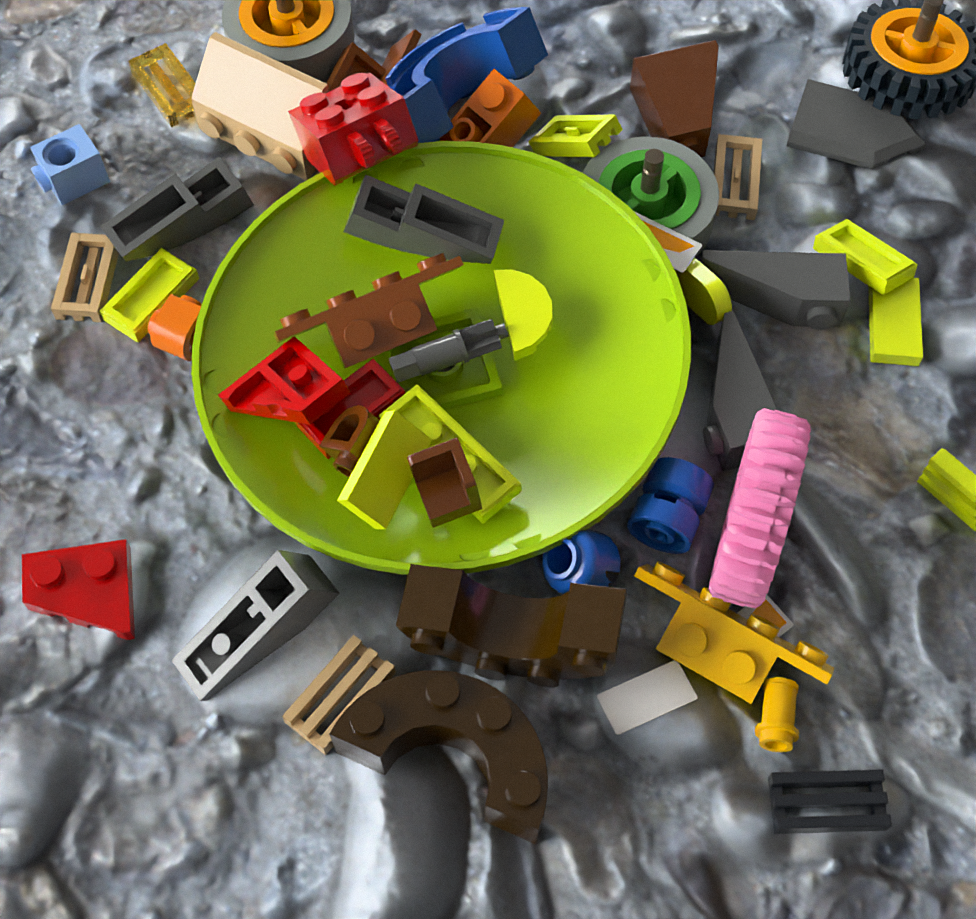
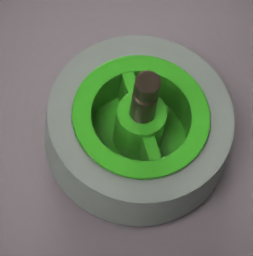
M633 137L606 146L600 150L596 157H592L587 163L583 174L610 190L634 212L701 243L702 247L695 257L704 249L710 239L719 202V188L716 177L709 165L693 150L664 138Z

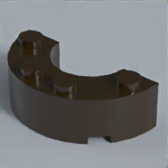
M411 564L396 626L411 639L410 647L415 651L428 655H442L449 659L474 666L475 674L490 680H505L507 674L527 677V681L534 685L554 688L559 686L560 680L604 676L606 671L613 667L617 656L627 590L570 583L569 591L561 596L526 598L487 588L472 580L463 570Z
M441 670L418 671L396 676L376 685L356 699L337 720L329 733L337 754L383 775H386L399 757L416 747L440 744L461 750L476 761L487 779L488 794L485 802V822L537 845L545 817L548 792V773L545 755L535 729L526 715L510 698L492 685L469 675Z

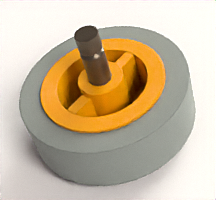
M225 0L222 9V24L225 37L320 81L330 77L343 49L354 42L355 38L350 0Z

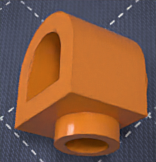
M170 294L162 308L156 310L150 318L148 332L152 345L179 358L192 361V344L197 317L202 304L187 295H182L179 298Z

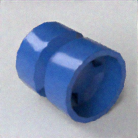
M673 457L658 458L643 484L642 491L644 494L638 497L628 520L627 528L630 534L641 543L661 552L683 554L689 551L700 524L698 516L704 514L715 485L712 477L704 469L686 460Z

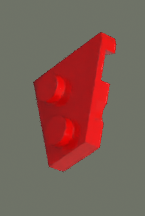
M293 336L218 394V396L230 412L311 425L323 414L332 410L338 402L351 392L337 373Z
M126 539L22 554L23 604L28 610L50 617L59 615L76 625L86 628L92 625L114 632L119 638L125 640L135 639L132 563L129 543Z

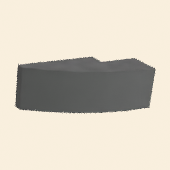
M218 157L184 182L181 181L176 173L101 225L100 228L122 258L128 262L155 255L161 248L167 251L199 238L231 221L254 204L242 184L222 159Z
M365 175L356 194L343 232L407 253L426 257H433L444 253L446 260L460 256L462 262L490 264L494 258L504 220L417 183L411 193Z

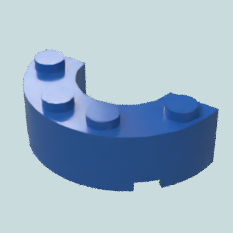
M530 7L507 8L486 13L483 15L486 23L466 29L463 22L456 24L414 48L390 70L385 80L391 89L404 97L419 140L418 143L440 141V137L453 128L447 114L449 108L459 99L471 96L493 69L497 70L506 79L519 80L533 73L535 70L534 66L548 56Z

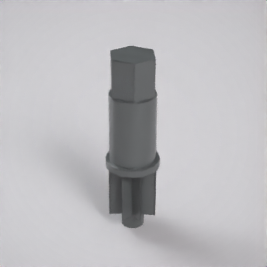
M489 319L461 330H453L452 334L413 347L410 351L388 359L396 381L399 383L419 375L430 374L463 361L467 363L473 358L501 349L500 340L509 336L504 323L494 326L493 320Z

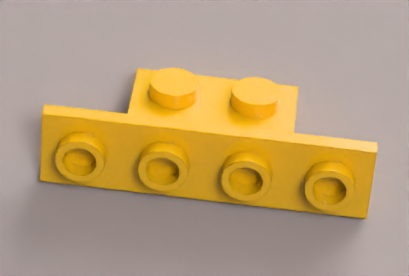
M657 561L654 567L649 564L638 567L634 577L681 602L656 647V650L750 704H752L777 657L825 684H828L831 679L834 667L826 663L829 656L819 648L803 640H799L797 646L777 636L780 628L772 622L751 613L748 619L729 609L731 603L712 597L707 587H703L701 593L683 584L682 581L685 575L665 563Z

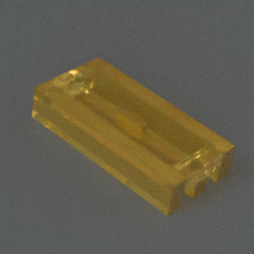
M166 43L128 60L131 73L171 127L179 124L177 118L182 115L186 120L194 117L191 97L196 83ZM162 59L190 98L184 99L156 61ZM147 66L175 105L171 106L143 67Z

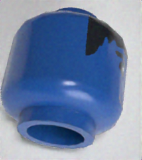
M582 530L571 539L566 538L561 542L564 544L543 553L542 568L545 579L551 588L561 594L569 591L570 583L613 587L620 573L621 558L618 547L610 537L598 531Z

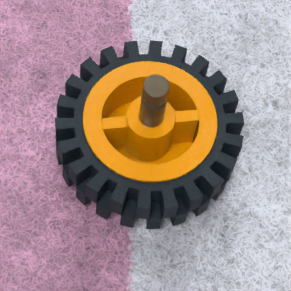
M883 0L881 7L874 3L868 6L867 12L862 11L853 23L842 64H844V77H849L848 85L852 90L860 87L858 96L862 100L866 101L870 97L875 96L873 107L881 110L886 103L893 105L890 112L892 115L900 117L902 108L909 109V118L919 119L922 110H925L928 119L938 118L940 110L945 115L954 113L956 106L961 109L966 105L968 98L971 99L976 89V32H973L976 24L971 19L960 23L963 13L956 9L949 15L945 14L946 5L943 4V0H918L916 6H912L910 0H899L897 6L893 0Z

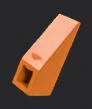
M493 69L452 118L453 128L440 137V141H473L514 147L541 115V112L525 93L497 70Z

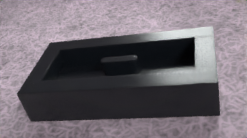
M883 769L772 772L768 777L774 834L887 831L892 826L891 815L887 814L886 811L888 796L887 792H883L882 783L885 781ZM869 787V792L783 795V789ZM871 806L873 815L786 817L785 808Z

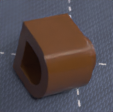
M362 405L350 407L340 414L319 446L335 459L332 464L333 467L348 478L380 421Z

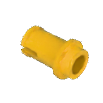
M772 677L766 679L763 683L764 698L761 723L755 726L754 732L759 738L760 747L765 750L788 752L793 749V743L799 740V730L794 726L796 697L799 685L791 679Z

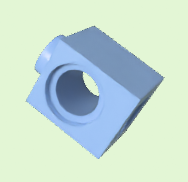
M80 124L30 147L38 164L31 168L38 184L44 193L52 190L61 205L71 202L110 182L99 151Z

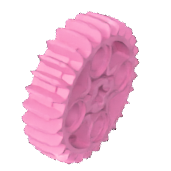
M765 408L756 413L736 475L717 546L708 588L712 597L722 599L727 603L750 608H757L765 601L771 581L774 578L775 569L779 564L780 554L785 544L792 513L796 505L795 502L801 485L802 473L806 465L805 459L811 437V428L807 419L779 410L773 411Z

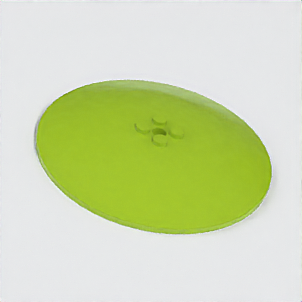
M473 141L418 143V146L405 150L344 180L343 183L336 186L321 172L296 186L256 218L231 247L219 265L206 291L197 317L192 344L191 375L194 400L201 426L218 463L233 486L249 504L279 530L305 546L336 560L371 570L408 575L410 565L414 564L463 570L468 574L509 566L564 544L561 542L566 538L571 539L578 532L587 530L600 522L632 493L647 476L664 451L677 424L686 395L690 370L691 329L685 297L678 276L665 250L637 214L610 190L587 175L561 162L530 151ZM365 175L411 193L417 183L503 219L504 224L494 258L490 264L463 262L464 265L457 270L419 285L437 327L436 331L345 369L325 324L295 336L343 380L371 359H374L396 381L388 358L410 351L413 347L452 334L453 330H461L489 319L493 320L494 326L502 323L505 324L493 270L513 269L531 275L545 286L552 300L553 327L548 332L546 338L537 345V350L533 354L514 361L509 337L500 340L501 349L473 358L467 363H464V361L457 363L449 371H435L398 383L405 390V393L418 384L521 483L522 491L484 524L471 513L432 528L414 478H412L387 529H374L337 501L349 478L333 467L332 464L335 459L332 457L327 459L303 434L295 422L230 412L218 396V394L290 340L287 339L280 343L276 341L275 331L283 328L280 319L303 309H308L310 316L319 314L329 309L326 300L350 290H354L357 298L375 291L371 282L399 271L402 279L419 273L417 263L430 258L378 245L343 232L356 194Z

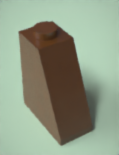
M716 40L633 58L630 91L650 136L680 143L693 150L700 157L706 156L712 126L719 50Z

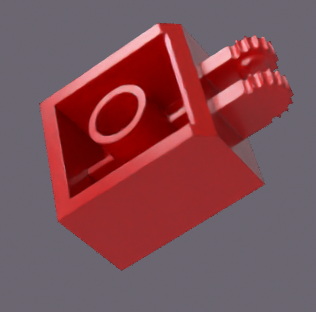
M371 73L353 74L345 78L341 82L340 87L327 93L319 92L308 95L300 101V106L288 111L307 160L320 173L322 172L334 186L405 150L418 146L419 140L404 97Z

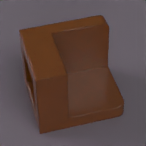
M458 437L407 457L432 528L482 509L477 484Z

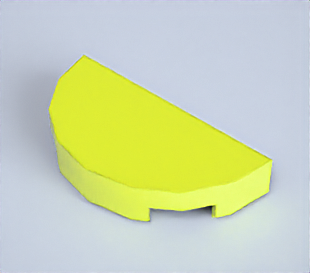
M513 269L493 270L514 361L533 354L537 350V345L551 331L553 327L552 300L545 286L531 275Z

